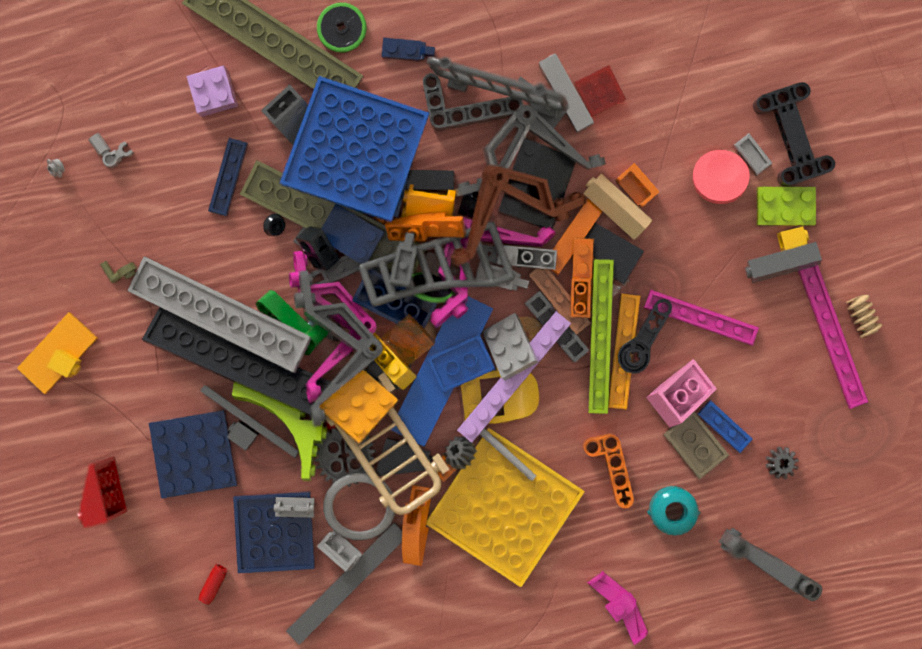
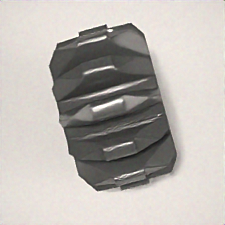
M455 436L454 441L449 440L450 445L445 447L447 452L443 454L446 457L445 461L447 464L455 469H466L467 465L471 466V460L476 459L473 456L477 452L474 448L475 444L462 436Z
M777 447V453L774 450H770L773 456H766L770 463L765 464L767 468H771L769 474H775L777 479L781 475L783 479H787L788 474L794 476L792 469L798 470L799 468L794 465V463L799 462L798 458H793L796 453L794 451L789 452L787 447L783 450L781 447ZM781 459L784 460L783 463H784L785 465H784L783 467L780 466V464H781V463H780V460H781Z

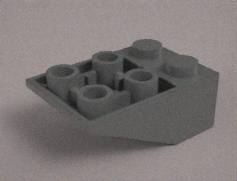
M289 84L261 111L294 145L308 104Z

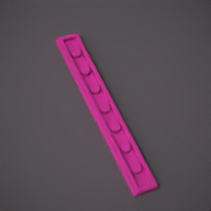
M819 266L798 271L848 408L852 409L868 403Z

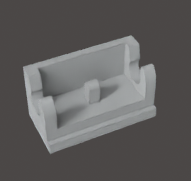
M334 530L329 532L317 546L345 572L351 571L364 555Z

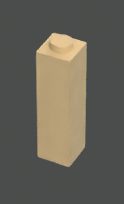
M600 174L597 179L592 177L586 184L588 189L583 194L632 239L635 240L651 223L652 219L603 174Z

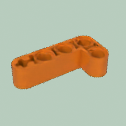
M609 433L586 439L583 442V450L587 455L594 457L604 454L616 503L621 508L631 507L634 497L619 438ZM608 438L615 439V445L611 448L606 446ZM591 442H595L597 445L594 452H588L587 445ZM614 456L620 459L617 466H611L610 460ZM618 475L624 476V482L621 485L615 484V478ZM620 490H623L624 494L629 497L625 503L619 500L622 499Z

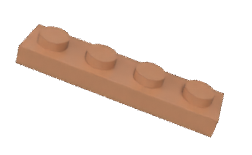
M536 268L529 274L530 278L555 310L571 323L569 327L576 335L591 324L587 317H571V297L549 269Z

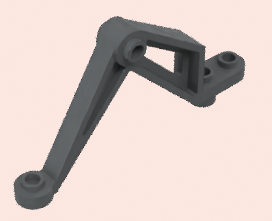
M530 105L519 107L483 148L487 166L495 165L509 169L529 131L586 170L606 164L605 158H600V154L588 157L589 161H586ZM516 127L518 131L500 164H498L494 151L510 131ZM482 178L477 179L475 184L470 185L469 181L458 184L459 188L455 189L457 196L476 191L479 194Z
M304 270L299 271L301 292L294 293L295 307L303 308L306 317L356 352L310 407L312 425L316 427L322 426V422L325 421L324 410H320L319 406L381 354L382 345L345 303L313 306V304H316L315 294L311 293L310 285H313L312 274H308V271ZM340 314L357 332L361 340L355 339L326 318V316Z
M736 529L725 530L719 540L721 543L720 547L736 559L745 557L771 577L810 601H816L821 596L822 586L774 555L747 542L740 537L742 533Z

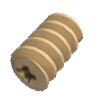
M861 295L845 302L851 303L847 310L855 311L850 316L858 318L853 323L861 325L856 330L864 331L860 338L874 334L882 327L881 323H875L879 317L872 316L876 310L869 309L872 306V302H865L869 299V295Z

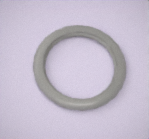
M355 473L346 475L333 483L326 492L323 502L325 519L336 533L352 540L372 539L383 533L390 526L395 513L387 506L385 516L380 524L367 531H353L342 526L337 521L333 512V501L339 490L348 484L364 482L375 486L368 474ZM383 481L382 483L390 495L393 494L390 487Z

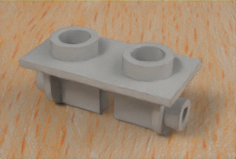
M276 497V504H274L275 517L314 518V498Z

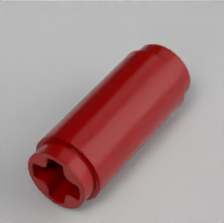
M219 564L212 568L199 594V601L208 605L213 602L227 575V568Z

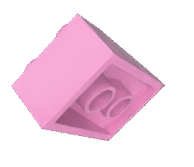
M693 359L660 384L646 398L669 427H673L683 423L717 388Z

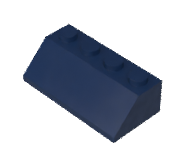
M379 266L369 269L368 273L377 298L387 295L388 291ZM363 279L352 299L353 302L421 336L438 304L412 295L374 307L371 305ZM394 286L396 292L407 289L405 287Z

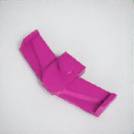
M603 571L587 582L610 601L605 605V608L616 622L623 619L633 645H636L647 636L648 630L636 604V599L630 592L626 591Z

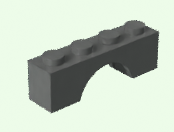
M540 291L524 303L542 326L556 312ZM569 327L556 342L574 363L589 351L586 345Z

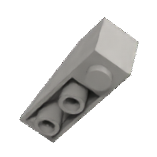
M503 245L511 267L552 270L556 268L557 250ZM498 255V263H497V264H498L499 266H503L502 263H501L500 257H499V255Z

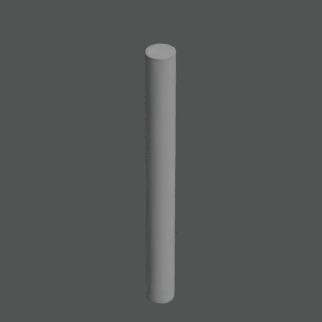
M485 428L482 430L480 435L530 481L536 477L527 466Z

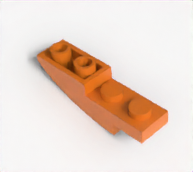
M447 212L416 214L395 219L385 224L389 241H405L406 232L414 234V241H426L427 237H465L466 235L463 217H449Z
M574 238L571 317L590 318L594 239Z
M413 485L409 503L431 488ZM431 499L403 517V563L422 566L429 530L426 527Z

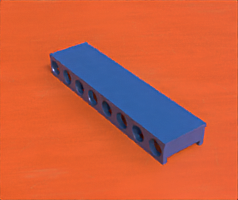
M469 296L468 302L465 304L468 307V311L459 319L452 315L442 324L417 374V378H415L398 412L399 417L415 441L422 446H425L453 390L442 393L427 357L478 334L481 335L493 311V308ZM397 426L390 429L402 435Z

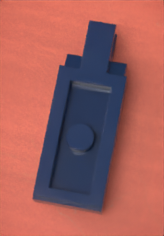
M383 37L382 58L420 61L424 60L425 56L435 57V47L426 46V42Z

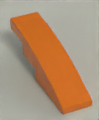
M587 199L552 249L557 250L556 268L552 270L557 275H559L573 255L574 238H585L603 212L589 199Z

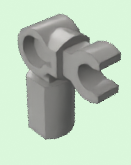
M96 133L88 140L98 155L103 156V163L109 168H115L122 161L123 157H130L134 153L132 150L126 153L123 151L124 147L128 145L126 142H122L118 150L109 152L111 149L100 133Z

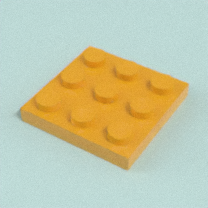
M362 370L319 407L320 410H324V414L360 444L394 407L398 399L366 371Z

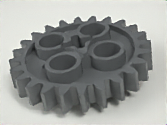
M332 429V433L327 431V438L323 439V444H316L320 448L317 453L319 458L314 459V461L320 462L316 469H323L320 475L327 474L326 481L332 478V484L346 475L355 473L367 474L362 465L359 469L352 467V460L356 456L345 441V452L350 455L346 459L349 472H346L345 458H341V454L344 453L341 440L344 438L337 429ZM366 436L358 446L367 441L370 436ZM333 442L339 445V450L336 453L330 450V445ZM374 442L361 449L369 462L375 459V457H372V453H375L376 450H371L370 448L374 445ZM335 461L340 462L342 465V469L339 472L333 469Z

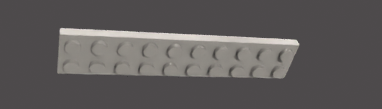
M143 257L128 288L129 292L292 372H296L311 341L310 336L147 257Z

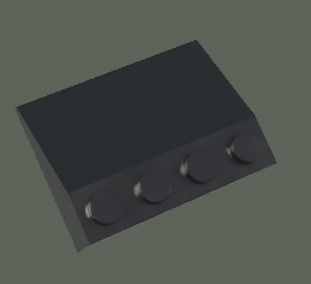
M524 138L513 171L546 179L552 200L554 201L564 198L576 162L559 151ZM509 179V185L537 200L539 199L535 185ZM504 193L498 210L499 214L540 228L551 227L553 229L555 217L545 215Z

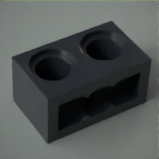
M309 226L296 237V240L314 268L328 271L340 259L322 229Z

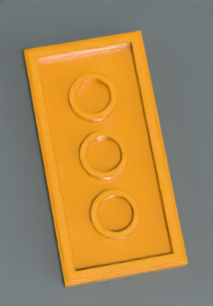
M68 312L17 369L39 390L47 394L63 377V375L47 367L55 350L62 349L80 359L98 337L71 312Z

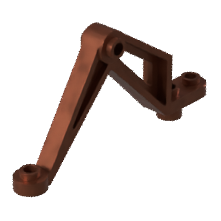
M488 165L482 173L481 186L466 249L458 248L453 251V254L450 256L452 264H463L474 257L500 191L545 215L555 217V221H563L570 218V210L586 203L585 195L577 191L570 193L569 197L565 199L559 198L553 201L546 179L495 165ZM508 179L535 185L539 199L537 200L507 183Z

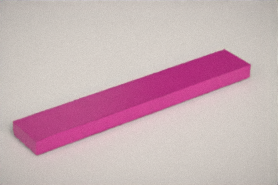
M653 290L649 291L644 305L645 309L651 310L656 301L667 299L672 304V311L668 317L753 346L759 330L758 327ZM664 302L658 304L660 313H666L668 310V306Z

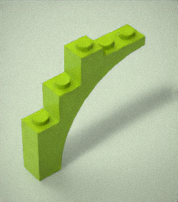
M234 382L232 396L235 400L250 402L265 408L276 415L288 427L299 448L302 463L301 478L303 481L311 482V478L315 477L316 465H313V458L317 457L318 446H315V444H323V439L327 438V427H324V423L322 422V426L313 427L312 421L302 420V418L306 417L305 413Z

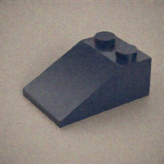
M335 204L322 227L334 248L360 264L371 260L386 233L338 204Z

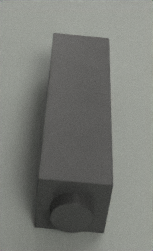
M814 242L748 260L745 273L747 278H751L752 283L818 266L821 264L822 258L817 243Z

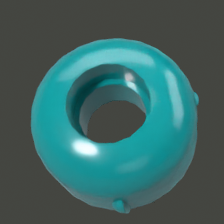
M668 486L657 491L649 503V510L647 511L653 524L661 532L672 536L682 535L690 531L701 513L693 495L677 486ZM676 502L681 504L683 511L678 519L672 520L667 518L665 511L670 503Z

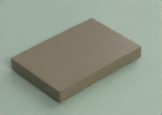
M695 412L683 423L675 425L663 433L699 479L729 456Z

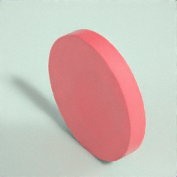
M715 150L706 153L697 161L693 170L692 181L695 190L703 199L715 204H727L739 199L746 191L749 183V169L745 161L737 154L727 150Z

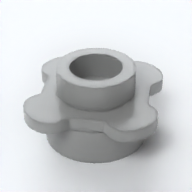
M48 159V172L54 177H62V173L65 172L62 162L59 159L52 161Z

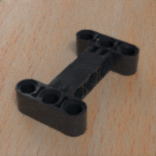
M804 82L763 94L753 103V110L757 114L763 115L774 112L792 166L782 170L777 176L778 183L783 187L824 175L835 168V160L831 156L826 155L814 159L796 103L808 98L811 93L810 86ZM797 88L803 91V97L797 95ZM778 94L785 97V103H781L778 100ZM760 100L767 103V109L760 107ZM822 160L827 162V170L821 167L820 163ZM804 166L810 171L808 176L802 172ZM786 172L792 177L790 182L784 179Z

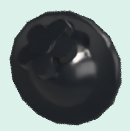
M279 214L269 215L264 221V232L272 237L282 234L285 229L283 217Z

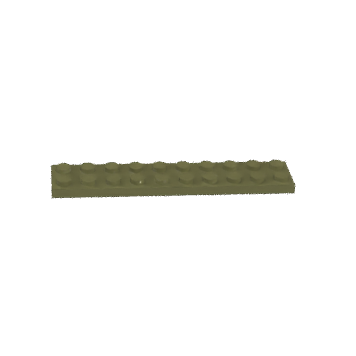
M184 0L182 2L184 6L313 90L319 76L354 88L358 87L364 77L248 0Z
M256 160L240 195L305 228L311 226L322 229L335 203L280 185L283 173ZM342 206L386 232L370 261L396 253L399 243H404V241H389L384 224L356 210ZM414 241L413 245H420L421 243ZM417 256L415 260L413 274H415L419 266ZM394 261L386 264L388 270L391 272L393 269Z

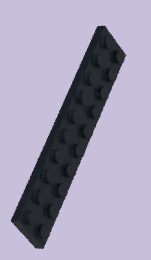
M159 307L142 338L143 342L311 416L310 407L315 402L308 401L306 384L314 375L313 373L299 367L296 372H292ZM322 377L316 381V385H320L321 394L331 383V381Z

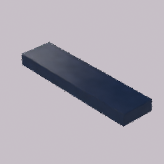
M232 138L228 139L208 209L209 212L228 217L248 143Z

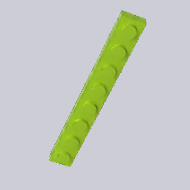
M594 259L589 413L608 414L614 260Z

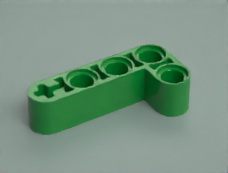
M269 290L256 302V307L261 313L311 337V341L304 353L305 355H310L328 336V332L315 323L311 327L273 290Z

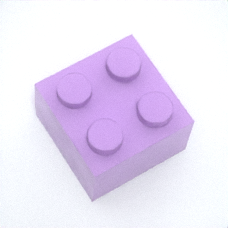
M224 65L187 76L196 111L201 117L238 107L229 72Z

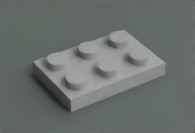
M516 313L482 331L501 378L504 381L538 363Z

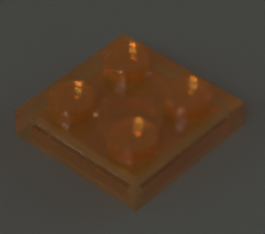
M410 314L404 317L381 338L407 366L436 342Z

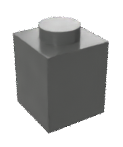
M238 421L237 423L233 422L229 427L227 438L246 451L260 433L243 421Z

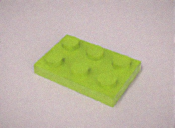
M757 187V226L816 225V187Z

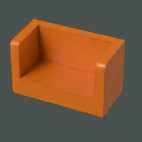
M635 163L615 180L639 208H642L660 192Z

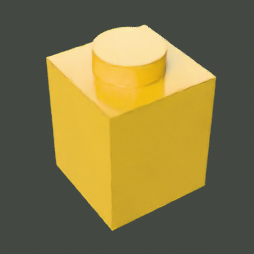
M804 227L776 233L781 251L808 244L807 241H809L808 232L804 230Z
M62 349L55 350L47 367L66 378H70L78 374L81 369L80 363L82 360Z

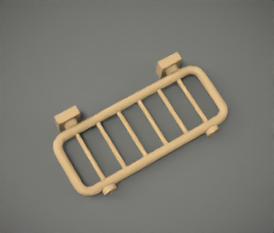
M385 372L378 376V383L389 392L395 390ZM394 408L388 412L394 423L359 446L326 416L325 418L330 426L335 425L382 495L379 499L385 508L389 506L394 513L405 515L431 499L440 491L441 479L437 473L440 471L444 474L449 468L439 453L431 458L433 460L432 463L429 462ZM397 426L405 439L369 462L361 449ZM407 442L415 455L382 478H379L371 465ZM418 458L426 471L390 495L382 482ZM429 474L434 482L433 487L405 507H399L393 498Z

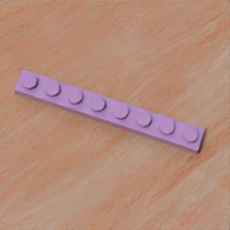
M557 311L530 342L538 363L571 325ZM538 363L506 381L500 378L457 431L470 442H473Z

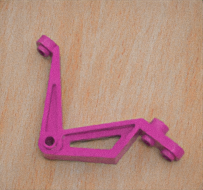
M463 217L465 229L471 228L473 220ZM496 227L502 243L542 247L556 234L551 227L541 228L537 233V238ZM489 230L483 232L481 241L493 242ZM469 237L460 239L464 249L467 247ZM453 242L446 244L444 249L449 267L452 261L450 256L455 249ZM460 264V280H466ZM440 265L439 271H438V272H439V277H440L443 281H446L445 276H444V273H443L442 268H441V265ZM468 287L450 288L457 296L450 297L441 310L438 308L431 314L432 319L430 322L435 327L442 325L452 315L459 319L468 311V307L465 305L468 302Z
M302 251L293 252L295 272L289 273V284L291 288L297 287L298 292H301L299 271L306 270L305 266L308 265L306 254L303 255ZM339 282L310 285L311 293L315 294L316 304H313L314 306L330 305L331 303L322 298L321 295L334 294L342 303L349 307L372 335L376 331L375 321L359 304L352 301L353 297ZM340 314L328 315L350 330L348 334L358 341L361 340L357 332ZM343 342L336 347L307 382L306 392L309 402H315L321 395L320 385L317 386L316 381L354 351Z

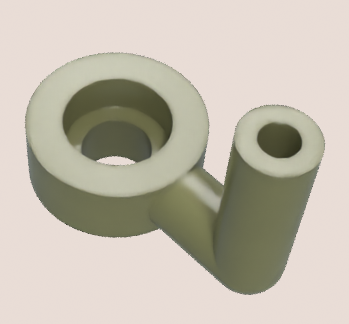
M107 261L100 264L112 283L117 282L123 277L125 279L131 278L136 274L135 270H137L134 262L123 266L116 273L113 272Z

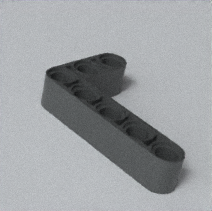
M429 73L423 78L430 123L432 128L437 131L508 118L516 111L509 108L511 102H517L519 107L523 106L522 100L505 97L445 109L439 77L434 73ZM430 79H434L437 82L433 88L426 85ZM433 98H438L441 103L438 106H432L430 101ZM496 105L500 107L501 111L498 114H493L490 108ZM478 109L482 112V115L479 118H474L471 112ZM455 113L463 115V119L459 122L454 121L452 117ZM436 117H442L444 119V123L442 125H436L434 123V119Z

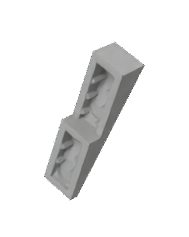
M556 53L540 61L539 68L552 90L565 96L569 104L566 115L576 132L579 133L593 125L592 117Z

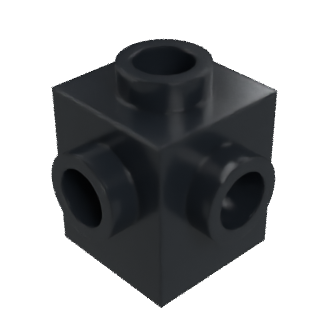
M478 191L463 195L458 211L459 214L473 218Z

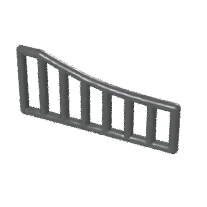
M493 221L488 222L484 231H490L506 275L498 278L494 277L480 240L476 251L487 280H475L468 262L461 264L466 280H454L442 245L453 242L455 249L463 248L460 239L469 237L471 229L469 228L466 229L465 237H441L417 245L416 256L426 281L424 285L415 287L413 279H411L410 288L396 292L394 285H390L391 276L386 265L395 260L396 253L360 264L359 271L371 305L376 307L394 300L433 290L461 287H495L513 281L515 275L495 223ZM435 249L446 281L434 283L423 253L424 251ZM379 266L388 294L377 298L368 270Z

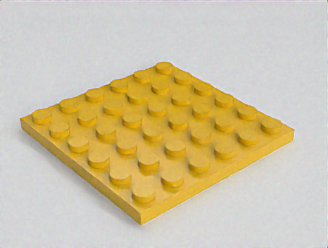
M488 427L487 431L527 466L536 477L530 481L482 437L475 447L477 452L473 456L476 459L471 460V466L467 465L466 469L459 471L427 519L426 525L519 587H522L585 491Z

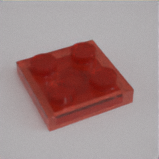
M609 65L574 83L591 117L626 100Z

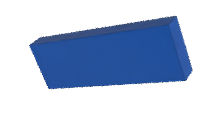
M711 400L697 413L699 417L739 453L753 440Z

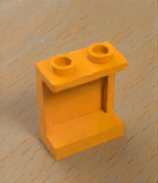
M410 184L409 190L404 192L403 202L407 203L406 207L403 206L402 217L434 212H447V216L453 217L456 191L448 190V194L445 196L414 191V185Z

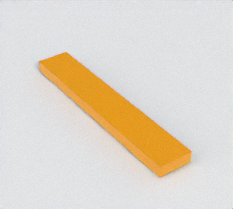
M622 293L620 295L608 408L627 410L631 373L621 368L618 362V353L625 343L636 336L640 304L639 295ZM630 353L629 356L631 357V362H633L634 354Z

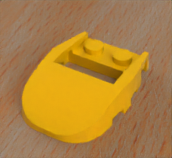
M498 368L461 385L465 420L482 401L479 379L501 378ZM532 373L527 376L503 405L504 415L494 416L489 422L490 424L508 423L523 419L536 411L539 404V391L537 380Z

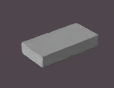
M747 134L733 145L755 175H758L772 164L750 134Z

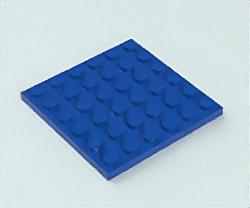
M319 76L281 177L280 185L392 222L429 113Z

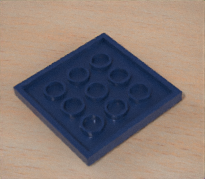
M225 410L149 423L161 499L238 485L231 441L227 438L229 432H227L228 423Z
M311 491L233 497L238 573L315 569L312 517H275L274 512L276 497L311 498Z

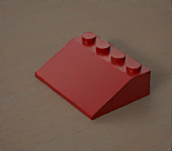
M114 456L89 464L79 507L80 512L78 513L79 521L83 524L84 528L107 523L128 512Z

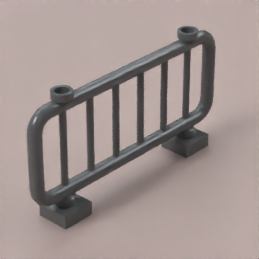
M430 57L427 59V65L436 75L449 79L447 87L466 93L468 86L471 85L538 104L537 113L552 118H557L559 111H567L569 109V104L563 94L546 89V86L542 83L535 86L453 63L448 57L441 59ZM474 77L484 79L485 81L474 79ZM492 82H495V83H498V84H502V85H504L505 87L492 84ZM510 87L523 90V92L513 90Z

